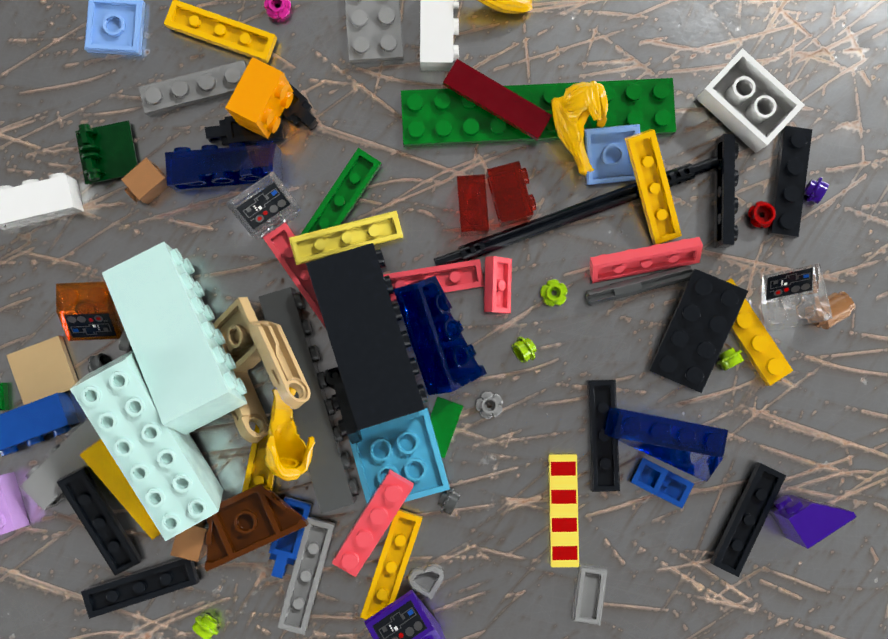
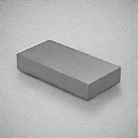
M579 564L572 612L573 622L601 626L608 572L606 567Z

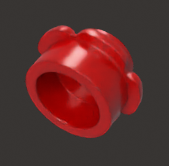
M764 201L757 202L755 206H751L748 210V217L751 219L750 223L756 228L771 226L776 216L774 207ZM759 213H763L764 216L761 218Z

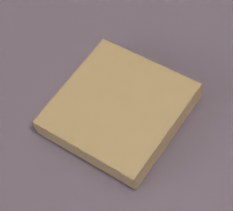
M62 336L50 338L6 355L24 405L55 393L71 391L70 388L78 382Z

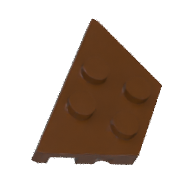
M261 483L221 501L219 512L207 518V561L204 568L207 572L304 528L309 523L302 515Z

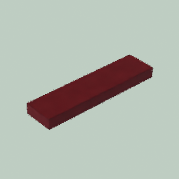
M458 59L443 81L445 87L538 141L552 117L550 113Z

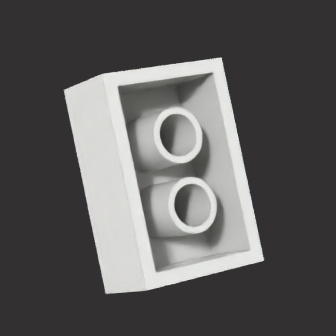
M743 48L696 97L704 107L755 153L766 147L805 106Z

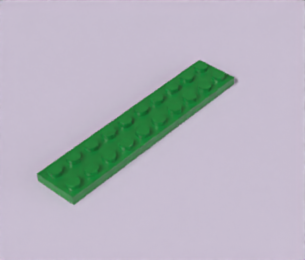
M673 78L596 81L604 86L608 100L607 121L604 127L640 124V133L654 129L656 135L675 134L676 119ZM580 82L510 85L504 87L552 115L551 100L554 97L564 96L565 89ZM449 88L401 91L404 147L536 141ZM590 114L584 129L600 128L597 126V120L593 121ZM553 116L538 141L560 140L555 129Z

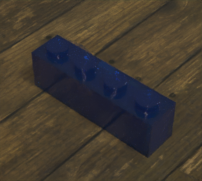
M258 141L256 145L246 146L244 143H231L227 148H218L216 145H204L201 147V150L177 147L174 148V152H165L167 186L175 191L283 182L281 150L272 141Z
M436 276L414 281L394 289L428 395L453 392L487 374L483 365L478 366L474 358L476 352L472 344L467 345L461 333L464 329L460 321H456L451 315L452 306Z
M609 407L604 434L707 482L723 459L728 430Z

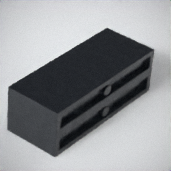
M373 243L306 263L357 429L361 430L424 410L423 403L428 401L423 384L417 385L414 376L420 374L415 357L409 358L406 348L411 347L407 331H400L397 322L402 320V315L398 303L392 304L389 296L394 294L389 275L383 277L381 268L386 266L381 248L375 249Z

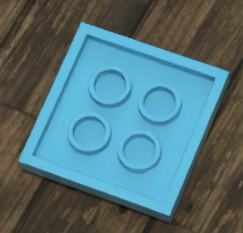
M428 407L409 415L361 429L362 440L360 442L352 444L349 440L367 504L389 469L414 483L413 489L404 502L450 490Z

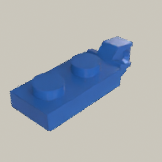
M284 497L283 501L307 520L312 503ZM305 527L271 543L269 559L275 560L271 576L282 579L285 576L288 564H295Z

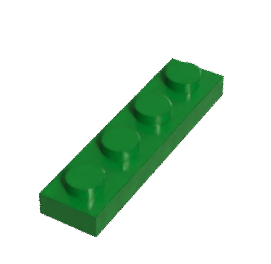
M358 148L301 234L343 224L382 166V163Z

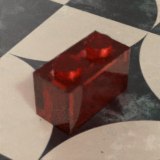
M517 161L487 169L486 178L499 226L502 227L531 219L534 215L533 211L536 210V202L533 194L528 195L526 184H529V177L526 168L521 169L520 162Z
M485 174L457 176L460 236L488 235L489 221Z

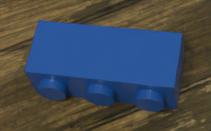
M69 392L55 393L0 414L1 457L18 452V446L27 443V446L30 447L45 441L44 436L53 433L54 437L66 434L71 429L70 426L80 423Z

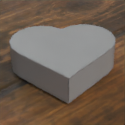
M435 563L429 564L425 568H413L408 575V584L413 590L432 600L443 582L444 571L441 566Z

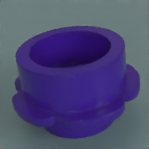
M819 177L817 181L811 179L807 184L804 195L807 196V202L812 201L818 204L825 195L829 184L822 181V177Z

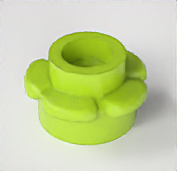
M552 279L542 286L540 294L546 305L560 306L566 301L568 290L564 283H559L558 280ZM553 290L557 292L555 296L552 295Z
M518 337L517 342L512 344L514 354L522 363L530 359L533 361L535 359L534 353L537 351L535 344L529 338Z
M732 347L719 354L721 360L717 362V365L720 364L723 370L726 371L743 362L744 359L740 354L742 350L736 352Z
M204 614V616H197L195 618L196 622L192 625V629L203 639H211L213 635L219 633L216 627L218 622L212 616Z

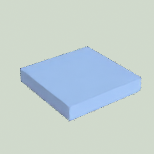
M88 0L84 50L88 53L141 56L146 3L143 0Z
M640 124L584 129L585 150L589 162L594 169L592 172L587 171L585 175L586 185L636 181L625 138L640 133Z

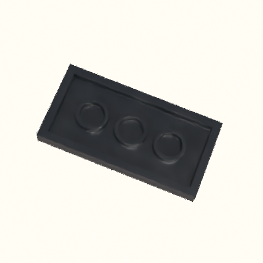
M694 269L649 371L702 393L748 290Z

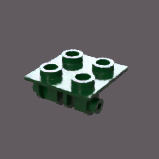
M129 120L91 128L89 124H81L78 126L79 130L75 131L86 185L124 177L138 165Z

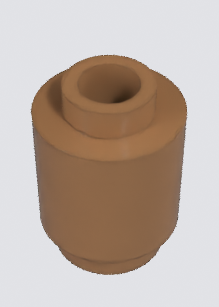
M834 292L812 305L809 317L816 327H822L827 330L849 317L851 311L855 309V304L846 292Z

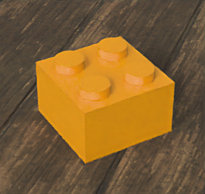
M252 57L225 108L240 126L269 139L271 133H275L279 128L280 116L284 108H289L294 97L293 89L282 71Z

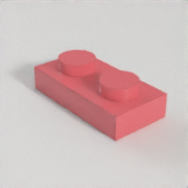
M497 256L485 257L484 312L511 314L512 259Z

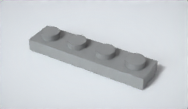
M243 60L140 86L139 91L144 112L150 116L232 95L247 64Z
M311 516L307 518L309 524L304 529L277 627L305 635L336 524Z

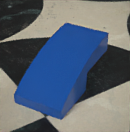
M642 458L631 483L680 508H683L694 486V483L645 458Z

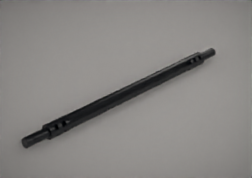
M715 156L693 165L688 163L666 171L669 187L694 179L697 174L717 168L720 163L719 159ZM637 183L459 246V250L434 258L435 265L451 264L463 260V262L636 200L640 198Z

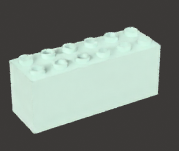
M162 242L102 272V275L162 424L186 435L247 404L244 396L247 390L243 381L240 378H236L233 371L236 368V364L232 356L226 353L222 346L226 343L221 331L218 328L215 329L212 323L215 320V316L211 308L205 305L202 300L205 294L199 282L194 281L192 277L195 271L188 258L183 259L177 248L172 249L165 242Z
M133 350L88 373L70 388L165 541L219 512L223 494L222 486L189 433L185 435L162 424Z

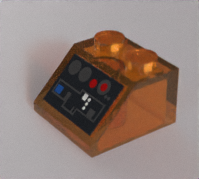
M106 282L56 284V312L68 341L120 339L124 327Z

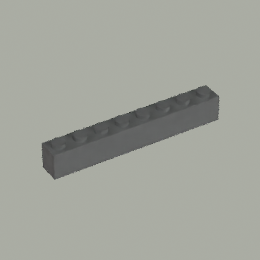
M289 287L259 296L265 321L281 325L310 388L311 395L309 400L298 409L292 410L297 432L307 446L308 437H314L315 444L308 470L321 514L352 505L357 500L356 496L359 495V489L355 478L350 479L348 469L351 468L348 453L343 452L340 442L344 441L339 425L335 426L332 415L336 414L333 401L331 398L327 399L324 388L328 387L324 372H319L317 366L320 356L316 345L312 346L309 335L312 334V328L308 318H303L301 309L305 308L302 295L300 292L296 293L294 288ZM296 392L294 397L299 398V395Z

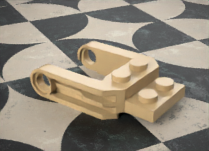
M238 297L213 325L215 329L218 328L221 331L226 342L222 346L225 352L232 356L236 364V368L233 369L236 378H240L243 381L247 393L244 394L247 404L231 411L232 417L243 439L250 443H257L268 434L269 421L248 375L249 369H253L262 360L274 388H277L281 399L291 409H298L307 402L311 392L281 325L267 320L258 321L248 297ZM289 387L297 391L299 398L294 397L290 393ZM249 422H254L258 426L259 433L254 432L250 428Z

